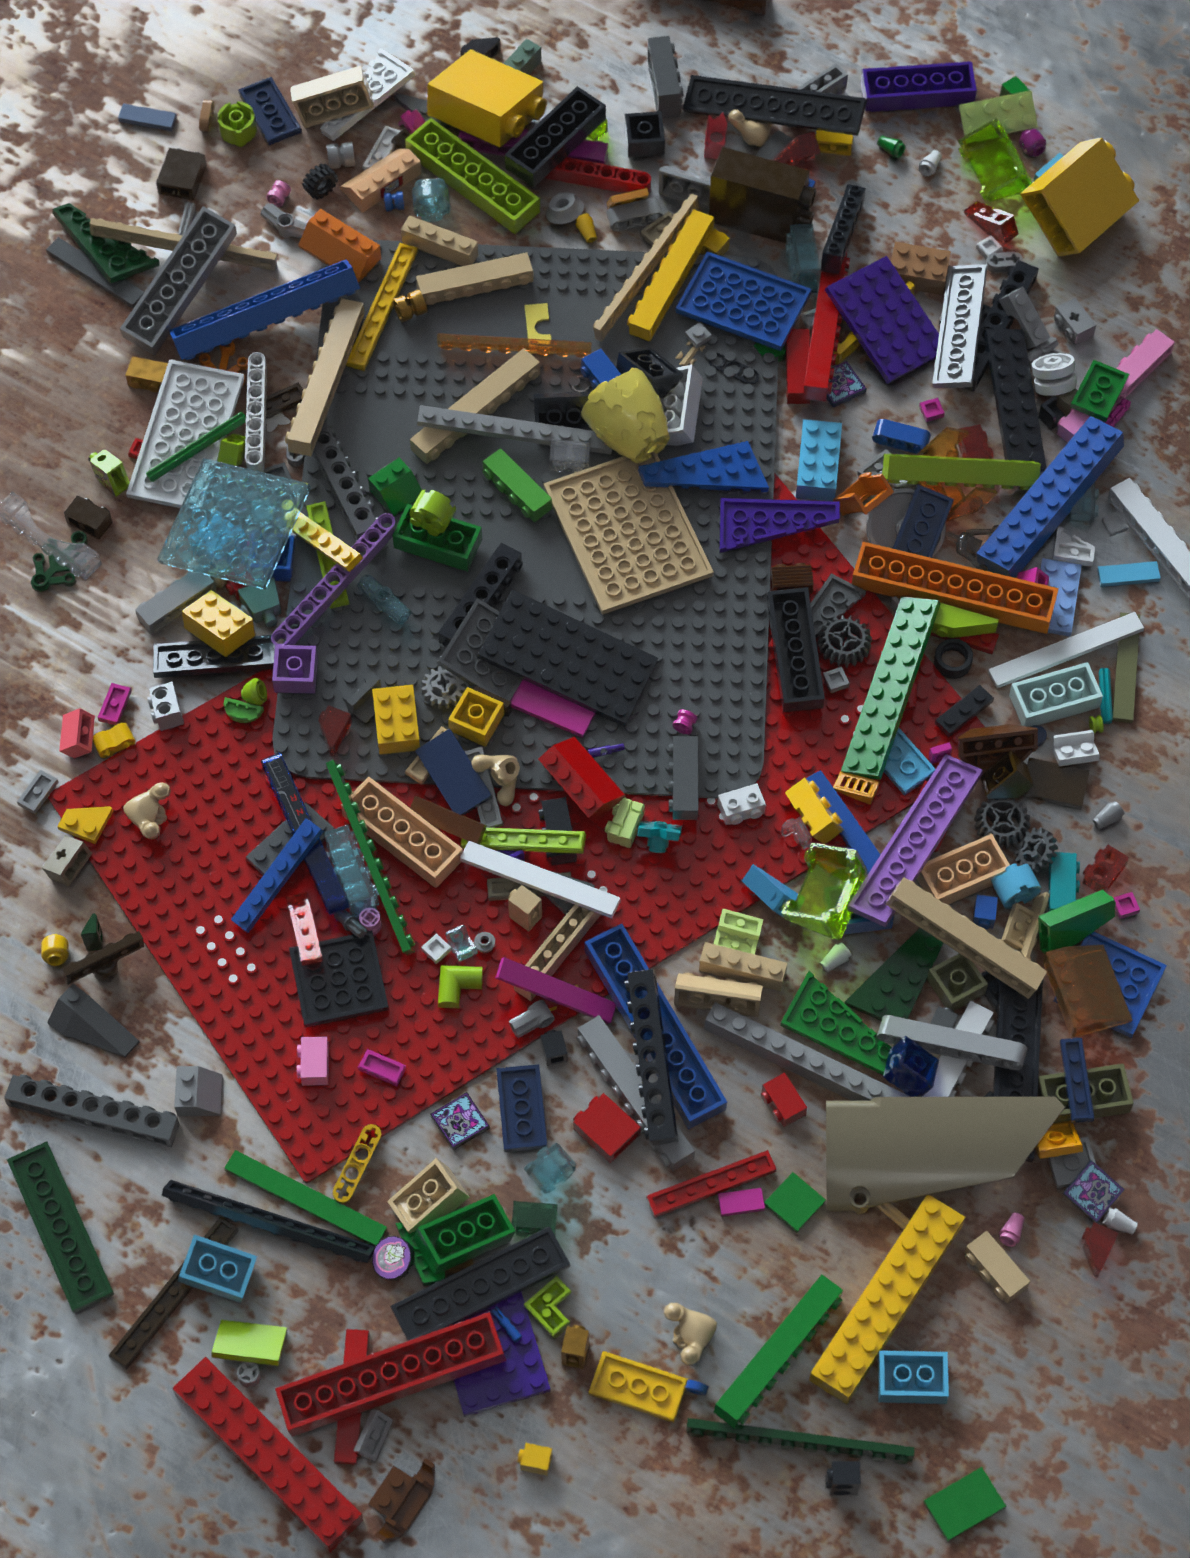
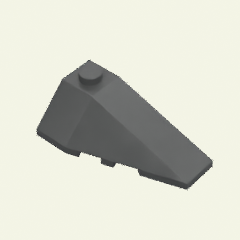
M74 983L59 997L47 1022L64 1037L80 1040L84 1044L100 1047L104 1051L124 1058L139 1044V1040Z

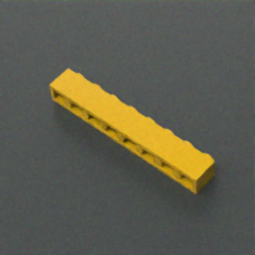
M693 209L690 216L685 218L684 227L677 232L676 241L669 246L668 255L661 260L658 272L653 274L651 285L645 288L643 299L637 302L635 313L631 314L628 318L629 334L651 341L702 251L710 233L714 229L713 216Z

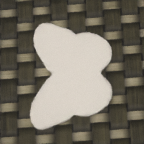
M282 413L266 419L267 431H273L278 424H289L290 420L284 417Z

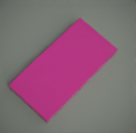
M524 679L511 699L512 708L581 738L584 737L596 714Z

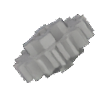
M438 666V671L431 669V675L425 674V680H422V695H424L425 701L430 700L431 706L435 705V703L438 704V709L442 705L449 709V704L451 703L456 706V700L459 701L465 691V681L446 669L442 670L441 666Z

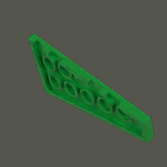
M808 971L780 1026L894 1081H897L906 1063L902 1056L888 1043L880 1041L877 1038V1033L872 1028L869 1029L858 1015L842 1000L836 998L828 990L827 986L823 983L821 984L814 977L813 973Z

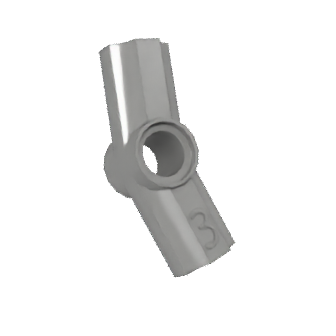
M267 203L260 212L261 217L274 226L280 236L284 238L293 236L301 239L307 225L306 222L293 219L291 214L284 213L273 203Z

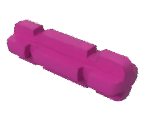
M1123 398L1104 423L1114 427L1125 414V411L1130 408L1131 402Z

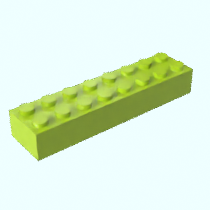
M428 119L405 139L406 149H410L421 161L422 166L512 233L516 234L540 213V198L434 119Z

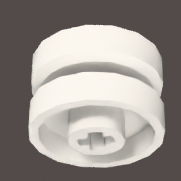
M1058 353L1045 355L1034 360L1032 371L1035 376L1034 387L1036 393L1052 396L1065 394L1075 389L1078 384L1077 376L1074 372L1076 369L1074 357L1069 354Z

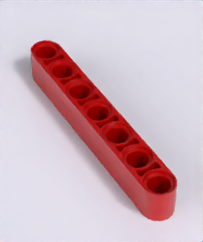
M568 157L561 161L545 177V179L620 193L645 188L648 189L649 194L651 192V175L647 172Z

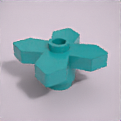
M641 820L637 836L648 837L649 851L665 853L669 840L679 841L682 826L667 824L661 821L650 822Z

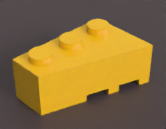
M804 777L787 790L785 794L796 811L802 816L803 822L811 829V835L825 845L844 831L840 825L843 821L836 812H831L829 801L824 796L821 798L818 793L820 789L813 780L810 782Z

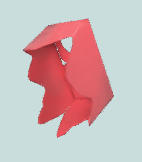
M721 113L715 119L710 115L708 117L704 158L718 159L722 147H725L728 121L726 122L724 113ZM715 132L721 133L723 140L717 143L713 142L710 139L711 134Z

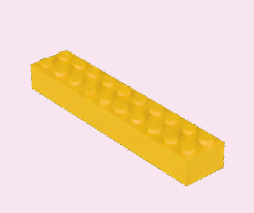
M926 1195L811 1371L810 1382L846 1405L849 1403L878 1358L879 1351L884 1349L962 1228L965 1216L931 1195Z

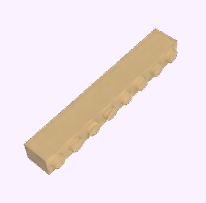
M523 348L448 409L483 415L494 413L498 406L503 402L509 401L514 393L521 391L529 381L535 380L539 376L540 362ZM424 427L410 439L411 451L428 464L431 460L437 459L442 451L450 448L457 439L464 437L467 433Z
M905 877L898 883L886 902L887 906L1028 999L1038 989L1047 973L1039 964L1032 962L1023 956L1021 952L1015 951L1006 945L1004 941L997 939L988 933L986 929L979 927L970 921L968 917L959 914L951 906L941 902L931 893L921 889L913 881Z

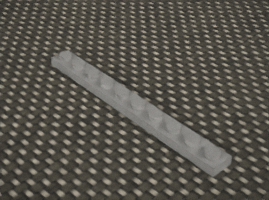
M423 405L419 407L417 426L604 454L612 453V448L608 447L591 430Z

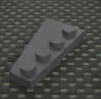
M831 573L810 603L815 637H818L822 625H826L827 620L833 621L834 617L839 619L866 595V591Z

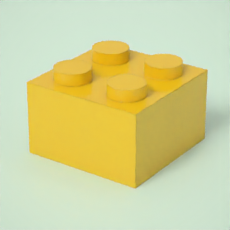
M467 687L448 719L449 728L453 733L486 747L504 716V703Z

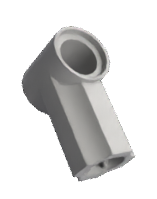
M539 1000L533 1003L528 1008V1011L511 1019L509 1025L515 1036L520 1038L537 1027L544 1028L550 1025L555 1017L544 1000Z

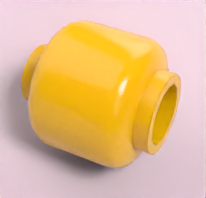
M58 934L45 937L41 942V957L43 961L51 966H59L67 961L69 958L68 940Z

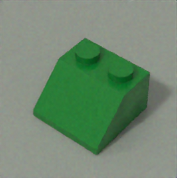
M400 457L368 478L369 491L393 517L403 511L407 504L412 505L415 503L422 491L412 470Z

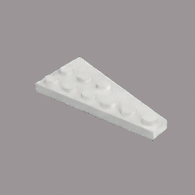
M383 49L378 51V57L375 60H371L369 69L364 72L372 91L374 108L415 76L413 69ZM374 108L325 122L320 128L321 132L334 141Z

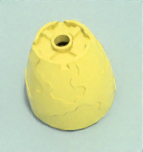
M631 368L628 372L615 377L609 382L605 381L599 384L590 392L588 401L582 408L581 416L595 432L596 436L608 447L617 451L620 455L629 458L634 463H642L652 457L650 453L654 452L657 454L662 451L670 439L668 422L664 414L662 402L644 372L638 368Z

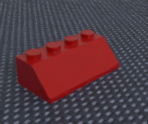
M576 737L553 745L538 758L560 786L594 823L598 822L626 796Z

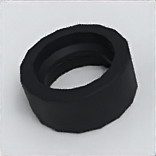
M952 638L944 640L936 648L934 665L944 677L951 679L961 678L968 674L971 669L973 652L966 642ZM950 650L958 651L965 657V663L959 667L948 666L942 661V654Z

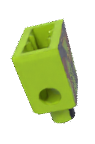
M102 450L100 453L94 452L89 456L88 460L95 477L115 497L128 488L130 482L123 463L107 450Z

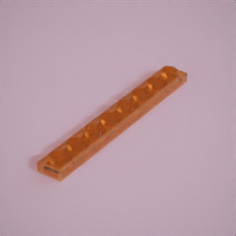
M437 333L438 347L444 350L460 348L463 351L479 349L482 352L499 350L501 353H510V351L519 352L524 348L528 352L543 356L550 353L561 357L576 355L579 358L592 353V342Z

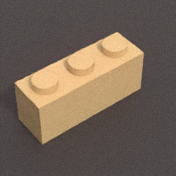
M988 1231L966 1246L964 1252L966 1260L970 1265L977 1267L981 1278L994 1287V1292L1000 1300L1004 1299L1008 1304L1028 1289L1030 1280Z

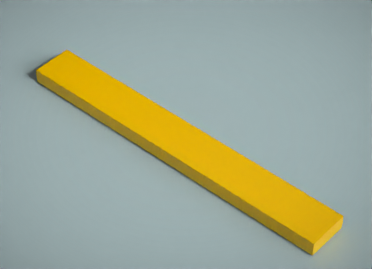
M399 243L353 345L346 366L365 371L394 306L393 299L398 297L418 253L417 247Z

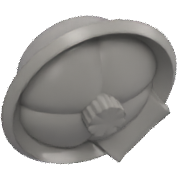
M559 192L558 195L550 200L546 217L554 224L570 223L581 215L584 204L573 193Z

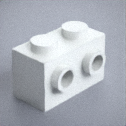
M757 783L718 795V807L725 825H736L745 819H755L765 814L766 804Z

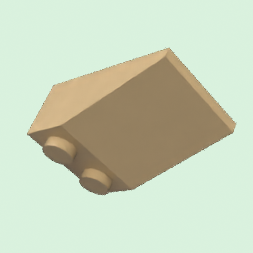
M436 1158L387 1202L406 1230L412 1233L418 1227L453 1212L469 1198V1195L450 1168Z

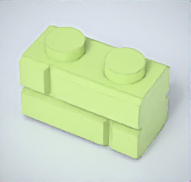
M623 798L619 804H616L612 810L613 820L608 821L605 828L607 840L631 848L640 826V821L645 813V805L636 801L633 802L627 798Z

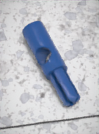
M495 1307L492 1313L500 1322L499 1324L507 1331V1334L514 1343L518 1342L522 1338L521 1334L511 1325L510 1320L504 1316L501 1310Z

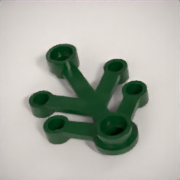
M74 532L71 535L72 543L58 558L56 553L58 550L57 541L54 539L46 541L45 546L48 551L50 567L45 573L43 569L45 564L44 555L42 553L33 555L36 574L31 579V586L35 591L44 592L51 585L65 584L71 587L76 583L75 576L72 573L52 577L57 572L78 570L80 573H84L88 570L89 566L85 559L65 563L77 549H82L87 545L88 540L84 532Z

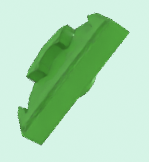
M226 697L224 699L226 714L231 720L238 723L253 722L264 711L262 706Z

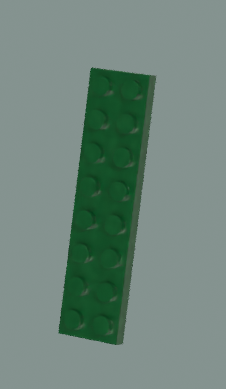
M46 1141L8 1158L7 1162L73 1314L115 1295L48 1142Z

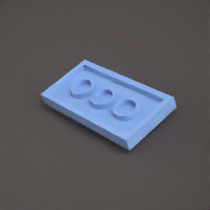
M1042 558L1040 570L1049 576L1048 586L1059 588L1048 633L1071 636L1081 564Z

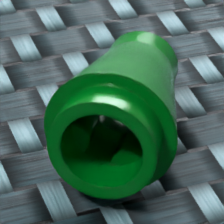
M883 135L877 141V145L892 157H901L906 148L902 140Z

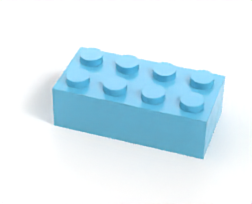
M803 419L796 498L833 501L835 498L842 423Z

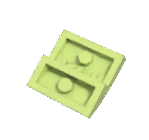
M722 909L713 944L755 954L763 919Z

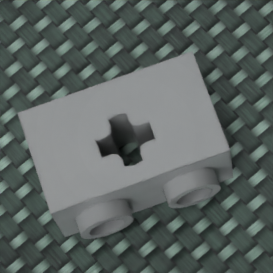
M1076 298L1056 307L1054 321L1057 326L1062 328L1066 338L1071 340L1074 345L1094 336L1096 324Z

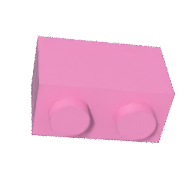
M301 1037V1045H297V1057L301 1058V1065H297V1078H301L302 1086L328 1085V1038Z

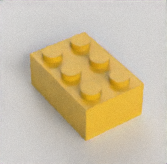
M212 590L182 611L184 628L225 657L255 636L253 618Z
M413 685L372 689L379 754L409 752L420 748Z

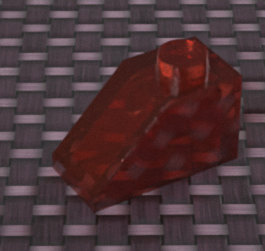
M328 705L325 712H321L318 722L320 723L321 732L331 756H335L352 724L350 713Z
M1096 1222L1093 1223L1091 1228H1086L1081 1239L1085 1240L1082 1248L1093 1276L1098 1278L1119 1233Z

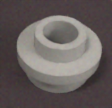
M489 932L479 933L474 939L475 948L483 953L491 951L495 946L494 936ZM487 939L488 943L483 944L481 940Z

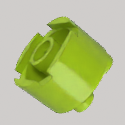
M236 101L237 104L227 103L218 112L220 135L226 142L243 147L255 137L257 132L254 111L250 105L241 101Z
M422 490L409 512L410 522L416 527L424 528L429 534L438 536L439 533H443L456 512V507L454 505L452 508L450 505L451 500L445 495L434 490H430L429 493Z

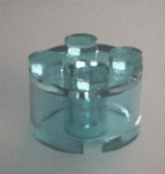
M419 179L415 182V186L412 189L413 211L416 216H420L422 220L427 222H435L443 219L446 213L447 215L451 210L449 188L443 179Z
M555 1143L550 1148L545 1146L537 1153L538 1158L535 1161H531L524 1168L527 1175L544 1194H548L556 1189L554 1185L559 1182L563 1184L574 1173L577 1164L561 1145Z

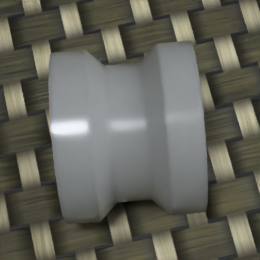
M243 1362L239 1365L237 1376L242 1386L252 1388L259 1384L261 1374L255 1363Z

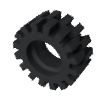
M325 163L319 164V167L318 165L314 166V170L311 168L309 170L310 173L305 175L307 178H304V183H302L304 190L316 200L322 199L324 195H329L328 192H332V188L336 187L335 183L338 182L336 173Z

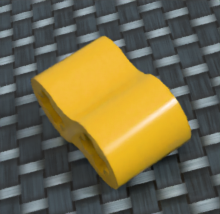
M119 723L109 730L98 732L93 736L92 740L101 758L110 757L136 742L127 723Z

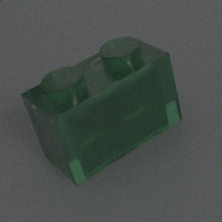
M514 1201L511 1224L515 1229L516 1235L527 1237L550 1226L556 1237L558 1204Z

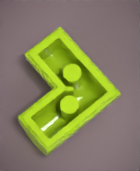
M441 965L438 1007L459 1008L461 989H482L483 967Z
M555 1276L523 1304L554 1339L559 1337L566 1330L567 1326L570 1325V1321L556 1306L566 1299L572 1291L558 1276Z

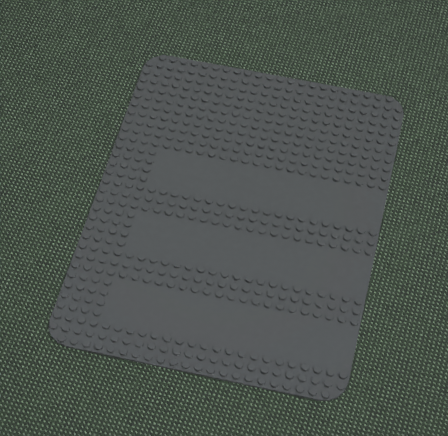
M372 240L380 245L381 260L359 282L360 289L356 290L357 292L353 295L346 296L345 294L340 296L335 302H325L322 304L316 361L318 360L319 348L324 345V335L329 332V322L331 319H334L335 306H339L341 298L364 303V318L358 331L359 334L399 243H402V241ZM478 244V257L473 264L528 253L533 269V282L426 305L427 313L418 317L413 315L412 319L405 322L399 320L393 306L365 371L345 366L327 413L328 422L326 423L328 426H332L335 432V440L340 441L343 449L342 454L348 457L351 465L349 468L351 471H355L359 487L363 486L366 493L365 499L367 502L370 501L373 506L374 517L390 513L369 491L368 478L400 457L412 470L422 490H425L427 493L430 490L437 491L451 500L450 505L452 508L454 505L456 507V512L452 518L482 527V542L467 572L395 549L393 537L347 586L346 591L349 605L332 609L328 607L296 642L295 645L316 646L317 648L315 693H278L272 738L274 755L277 759H282L286 770L290 773L309 779L332 780L326 762L334 760L337 764L343 766L346 774L343 778L346 781H365L370 777L375 782L420 784L405 774L406 769L418 756L416 751L380 755L375 716L367 724L362 723L347 710L346 701L375 674L380 678L382 688L413 685L420 747L429 742L441 726L447 730L449 729L448 719L456 706L452 705V703L449 704V709L445 705L438 709V704L436 703L431 706L430 700L425 701L424 695H422V680H425V674L431 675V669L438 671L439 665L436 663L446 649L445 645L439 643L438 632L499 544L503 543L522 553L523 566L519 572H515L510 586L504 588L501 599L493 604L492 607L499 612L501 611L513 589L656 656L658 661L625 727L595 714L584 737L581 738L512 708L509 717L503 716L486 747L457 735L458 742L464 751L482 746L485 755H511L516 757L520 769L515 789L565 791L538 760L549 748L572 737H576L587 751L588 749L623 743L625 750L594 758L622 792L633 795L673 796V793H669V781H673V775H669V762H673V756H669V744H673V736H698V798L718 799L720 794L755 784L761 776L764 764L769 630L767 594L770 591L772 540L719 553L721 498L773 500L778 357L775 358L772 353H765L762 357L754 347L755 341L675 313L677 304L705 254H699L651 341L629 334L627 322L629 316L635 313L637 302L643 299L645 288L651 285L653 274L660 269V263L601 342L595 339L594 323L601 318L604 309L612 303L615 294L619 293L623 288L624 282L631 277L634 268L639 266L646 252ZM418 249V253L398 297L402 295L407 297L408 293L417 290L416 276L462 266ZM719 255L777 276L771 266L755 257ZM547 303L549 320L538 322L535 325V330L539 334H551L553 352L531 354L540 362L539 376L535 380L529 381L521 391L514 393L509 401L503 402L498 406L494 413L488 414L490 416L535 422L534 394L574 392L571 385L579 391L587 389L590 385L589 391H593L594 389L589 379L587 382L584 379H579L577 376H583L580 371L581 359L600 348L615 367L619 352L651 347L674 367H683L679 363L693 347L692 344L686 345L689 340L685 337V331L700 322L712 334V339L703 344L702 346H706L701 352L699 348L692 358L697 359L693 366L703 377L694 442L677 446L666 445L657 455L660 461L748 441L769 486L768 492H761V490L757 489L743 491V489L731 488V490L699 489V487L689 486V489L673 486L714 571V576L602 615L553 507L552 510L536 522L526 518L517 505H513L504 492L501 493L491 479L488 480L482 472L483 461L501 448L544 490L543 483L623 456L613 449L611 454L467 433L464 437L457 439L450 448L442 451L437 459L431 460L426 464L411 451L410 439L424 428L417 426L420 405L448 409L523 348L529 352L525 305ZM680 351H682L683 357L681 359H675L677 355L680 353ZM717 353L725 355L726 363L722 367L724 373L709 365L708 360L715 366L722 364L723 360L717 357ZM736 360L750 367L743 369L739 377H742L743 374L748 382H753L756 380L753 370L755 369L759 373V381L754 385L745 384L733 378L739 372L737 365H731L727 368L725 366L728 362ZM313 454L312 456L305 455L299 512L309 518L306 506L326 501L333 535L352 547L356 543V539ZM404 510L394 516L396 527ZM386 523L382 527L388 528L392 524ZM297 535L295 538V555L286 618L323 579L316 549ZM378 538L372 539L370 542H376ZM359 552L361 556L365 555L364 552ZM320 595L317 597V599L323 600L326 596ZM306 610L303 614L308 615L311 614L313 611ZM294 624L290 628L297 629L300 625ZM465 682V690L467 687L471 689L474 688L473 686ZM681 709L688 710L697 716L696 723L692 725L693 730L688 735L676 731L672 726L674 720L678 718V711ZM603 748L601 753H605L606 749ZM491 775L494 788H502L503 786L499 785ZM431 776L423 783L436 785Z

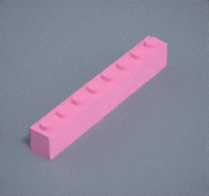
M1156 329L1152 334H1147L1140 346L1136 345L1130 355L1120 361L1116 369L1128 373L1129 378L1114 408L1172 353L1175 342ZM1071 409L1067 417L1063 416L1059 420L1057 435L1066 442H1069L1090 416Z

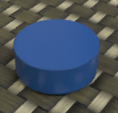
M687 1380L685 1386L687 1391L701 1396L707 1395L709 1388L708 1385L694 1380Z

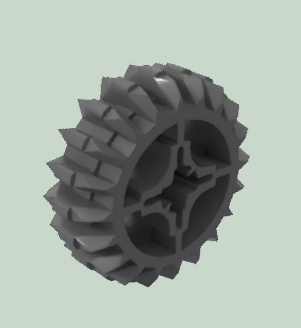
M842 615L839 620L834 617L833 621L827 620L826 625H822L821 631L818 633L819 640L817 645L820 654H823L824 660L830 658V664L837 662L838 667L844 664L847 668L849 663L855 667L857 661L862 663L864 657L867 658L871 650L872 637L870 636V631L866 629L865 623L860 624L859 618L853 621L852 616L845 619ZM845 637H847V640H846V642L844 643V646H842V645H843V641L845 640Z
M988 798L987 802L983 801L981 807L977 808L974 817L976 822L974 827L978 830L977 835L985 837L992 834L1000 848L1001 845H1004L1008 849L1010 844L1015 847L1018 842H1021L1020 839L1026 836L1025 831H1028L1031 826L1027 808H1022V802L1016 804L1015 798L1011 800H993ZM987 816L991 819L990 821L993 823L991 828L987 824ZM1013 816L1016 818L1018 822V828L1014 826L1015 823L1012 821Z

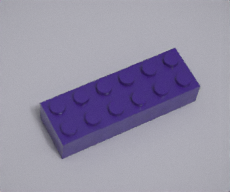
M972 61L862 69V95L867 100L865 112L959 106L975 102L977 88Z

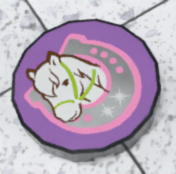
M388 1236L382 1239L375 1246L372 1254L374 1271L381 1278L389 1281H397L406 1277L414 1264L415 1253L412 1245L398 1236Z

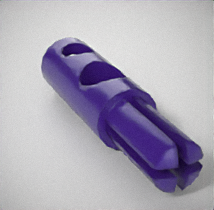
M623 743L612 746L607 745L588 749V752L595 758L625 750V746ZM605 748L606 751L602 754L601 750Z

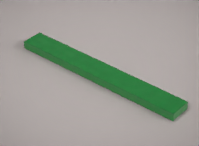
M237 1150L234 1151L224 1167L226 1172L370 1245L376 1246L388 1230L386 1226Z

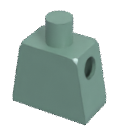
M274 577L238 590L240 602L247 608L255 623L264 621L267 627H273L277 624L278 621L275 616L281 614V607Z

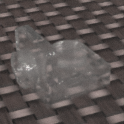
M801 817L795 820L789 819L782 825L781 834L783 837L793 833L796 843H800L803 849L811 846L812 837Z

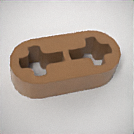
M203 100L199 118L200 131L210 132L214 115L213 100Z

